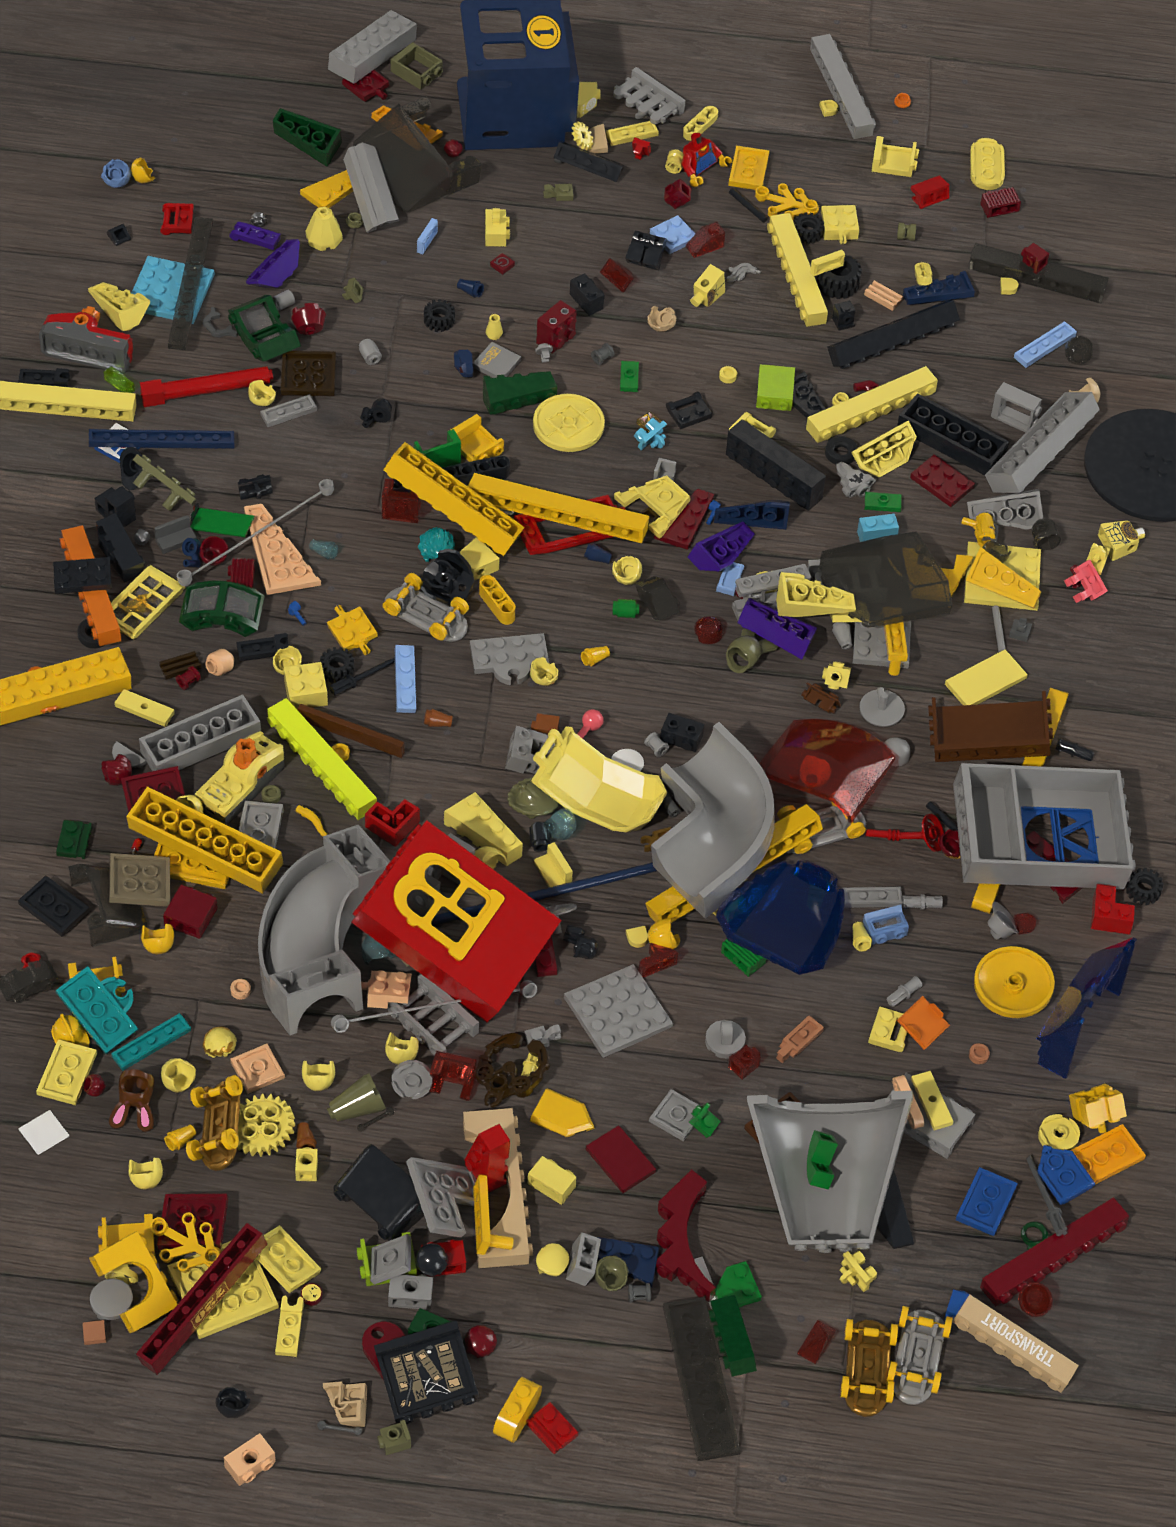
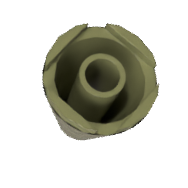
M369 1073L364 1074L329 1102L330 1107L327 1108L331 1119L336 1118L337 1122L381 1112L386 1109Z

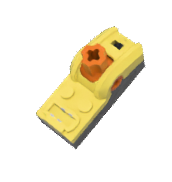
M261 731L253 733L244 739L241 738L228 750L223 766L195 793V796L201 800L203 812L213 819L228 825L243 810L244 802L252 801L284 769L283 745L271 741Z

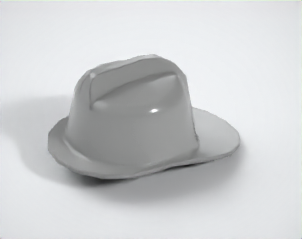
M993 902V913L988 920V926L991 929L990 932L995 940L999 938L1006 939L1013 933L1018 934L1011 914L1001 904Z

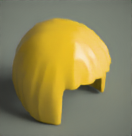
M671 918L655 922L648 931L649 943L657 951H671L677 948L680 943L679 934L673 935L671 932Z
M165 924V929L151 930L143 925L141 939L145 949L156 955L169 951L174 942L172 925Z

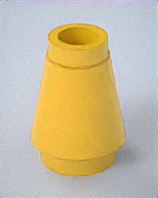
M607 646L586 648L581 652V660L585 666H593L610 656Z
M189 1124L188 1126L170 1131L164 1138L165 1143L171 1151L180 1150L196 1135V1130Z

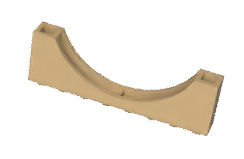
M513 1108L463 1112V1127L466 1141L474 1143L479 1133L497 1124L501 1125L510 1139L509 1158L505 1160V1165L508 1166V1171L505 1172L509 1183L510 1199L504 1215L490 1231V1234L513 1237L512 1250L488 1247L485 1255L477 1254L478 1268L529 1264V1256H533L532 1243H528L527 1238L531 1237L530 1225H526L525 1220L529 1219L528 1206H524L523 1203L526 1200V1188L521 1186V1182H524V1171L519 1169V1164H522V1153L517 1151V1146H520V1136L515 1134V1128H518V1118L513 1116Z

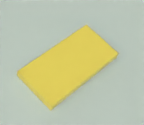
M1003 650L947 679L945 685L962 705H978L1027 679L1028 674L1006 650Z

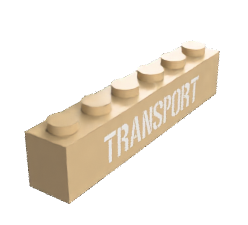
M972 1295L967 1297L952 1321L959 1329L969 1332L976 1340L992 1347L997 1354L1004 1355L1014 1365L1024 1368L1031 1376L1044 1381L1051 1389L1060 1393L1068 1385L1079 1366Z

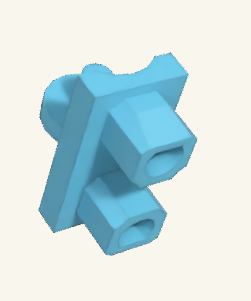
M652 418L645 425L650 431L649 433L643 428L636 431L634 437L639 442L638 448L643 450L648 444L652 448H662L665 446L664 439L666 436L660 434L663 433V428L667 423L665 421L659 423Z

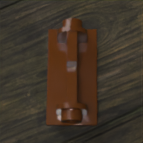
M808 682L806 683L808 690H804L801 695L804 697V700L813 705H816L820 700L821 702L818 707L829 714L836 712V705L841 707L837 695L832 692L828 694L822 691L823 688L818 684L813 683L811 685Z

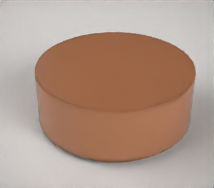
M980 1043L971 1046L969 1058L973 1063L984 1064L988 1061L990 1051L987 1046Z

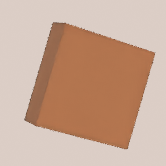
M104 1320L83 1323L84 1345L106 1343Z

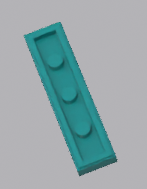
M179 1013L112 1052L111 1056L121 1070L124 1071L190 1032L191 1026Z

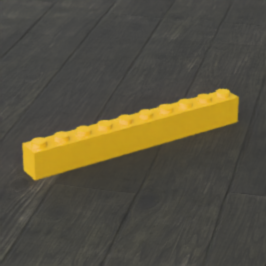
M477 473L473 474L468 485L469 488L497 508L638 543L643 542L648 530V515Z
M805 804L776 822L769 849L753 872L823 830L820 816ZM673 886L645 903L649 916L655 922L671 918L672 923L695 909Z

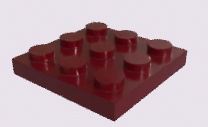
M165 1194L161 1218L167 1222L169 1228L188 1238L186 1226L182 1222V1216L187 1212L192 1213L196 1218L194 1226L198 1243L206 1248L204 1236L200 1232V1225L208 1222L213 1227L212 1237L214 1246L221 1249L228 1195ZM191 1216L187 1217L186 1220H185V1222H187V1223L191 1222V1221H192V1217H191ZM204 1227L203 1232H208L210 1227ZM165 1235L158 1236V1250H170L183 1246Z

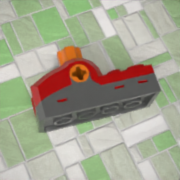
M90 306L85 309L83 308L82 312L48 315L39 332L41 352L45 356L126 374L132 361L133 343L132 338L128 334L98 328L100 312Z

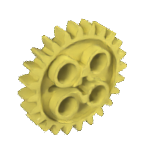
M264 1094L261 1095L260 1099L253 1095V1101L245 1099L246 1105L240 1104L239 1144L237 1149H242L244 1154L250 1151L251 1156L258 1152L259 1156L262 1157L265 1151L270 1155L272 1149L278 1152L277 1146L285 1147L283 1141L291 1140L288 1134H294L292 1127L296 1126L291 1107L287 1105L285 1100L281 1102L279 1096L274 1099L272 1094L267 1099Z

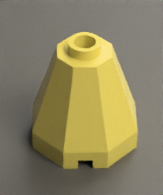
M327 207L317 208L306 229V238L308 239L309 246L320 251H324L328 247L335 249L343 240L340 226L332 210Z

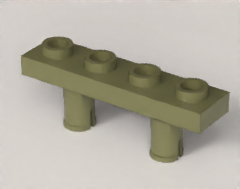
M137 454L134 457L133 461L142 467V471L133 484L142 489L151 477H155L170 488L172 493L162 504L167 510L171 512L180 499H184L192 506L197 501L194 498V492L188 488L185 490L179 486L181 483L173 476L169 479L165 475L166 471L160 466L156 468L150 464L151 460L144 454L142 456Z

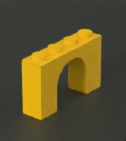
M138 1231L89 1257L99 1277L122 1264L136 1265L145 1273L148 1280L146 1296L140 1303L119 1314L129 1333L139 1330L170 1312L177 1306L178 1301L174 1291L169 1290L166 1284L168 1281L165 1274L157 1268V1260L154 1254L149 1253L145 1237L139 1234Z

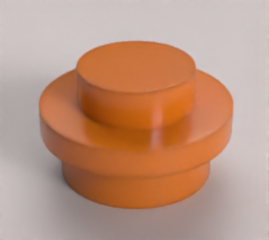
M899 93L895 97L894 103L899 108H907L911 104V99L908 94Z

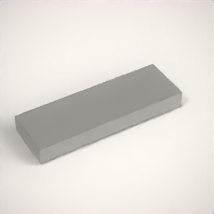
M307 395L262 410L260 413L267 427H271L317 411V406L312 397Z
M851 887L842 889L844 908L893 907L897 905L902 907L903 905L901 887Z

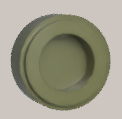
M274 785L265 786L261 791L262 801L264 803H278L281 799L280 789Z

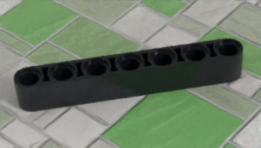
M496 456L441 468L468 486L474 473L502 480L508 478L510 474V460L506 456ZM391 478L389 480L390 499L400 501L418 497L413 491L404 488L402 483L396 479Z

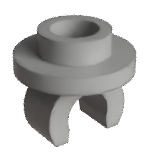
M547 343L538 345L535 349L536 354L541 355L542 363L549 362V353L553 351V347Z

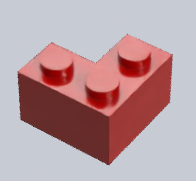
M406 799L393 811L376 802L365 813V828L395 847L420 822V808Z
M1096 884L1093 895L1091 929L1130 934L1134 922L1135 905L1115 903L1116 886Z

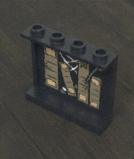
M457 1320L374 1345L396 1424L402 1420L409 1424L418 1417H422V1419L429 1418L434 1415V1412L440 1410L448 1412L454 1410L457 1405H471L476 1402V1399H479Z

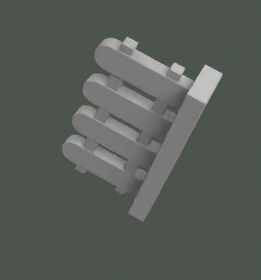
M637 67L632 70L631 78L627 77L625 83L614 87V98L621 99L625 97L627 107L637 105L638 114L641 116L650 114V122L652 124L666 122V118L671 114H678L680 116L684 113L685 99ZM637 89L635 93H633L632 95L630 94L631 91ZM647 97L650 98L649 100H647V101L644 102V103L641 102V101H643V100H644L645 98H647ZM658 106H662L659 110L654 111Z

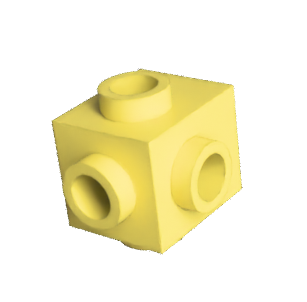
M833 661V664L829 663L828 668L824 667L822 679H825V684L828 685V688L839 690V687L847 688L851 668L845 667L844 663ZM836 673L839 675V677L836 678L833 676V674Z

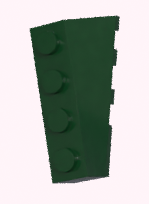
M550 371L529 373L527 376H522L520 373L514 374L513 377L497 375V378H490V376H483V401L490 415L534 405L557 395V384Z

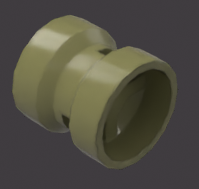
M899 223L897 240L906 238L910 241H915L916 224L905 225L904 223Z

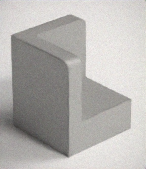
M659 458L654 470L653 480L666 475L671 480H674L676 462Z

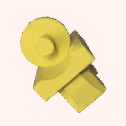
M1093 543L1087 560H1091L1097 573L1101 575L1111 548H1104Z
M849 1251L843 1254L844 1260L841 1262L843 1267L840 1268V1271L843 1275L840 1277V1281L842 1284L849 1282L852 1286L857 1283L861 1290L865 1292L869 1289L870 1283L876 1279L877 1272L872 1266L864 1270L861 1268V1265L865 1263V1257L860 1251L850 1254Z

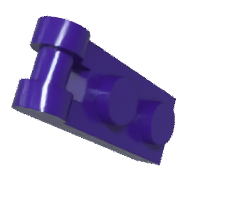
M237 222L234 230L229 234L230 238L234 241L242 240L271 250L275 249L281 239L279 233L243 222Z

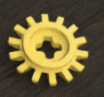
M578 121L574 123L575 127L571 129L574 130L572 135L577 146H581L582 150L585 148L586 151L591 149L593 136L590 134L592 132H588V126H585L583 122L580 123Z

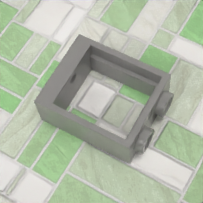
M1003 382L995 393L991 417L1026 433L1038 421V416L1042 411V407H1040L1042 399ZM1006 401L1030 410V416L1006 406Z

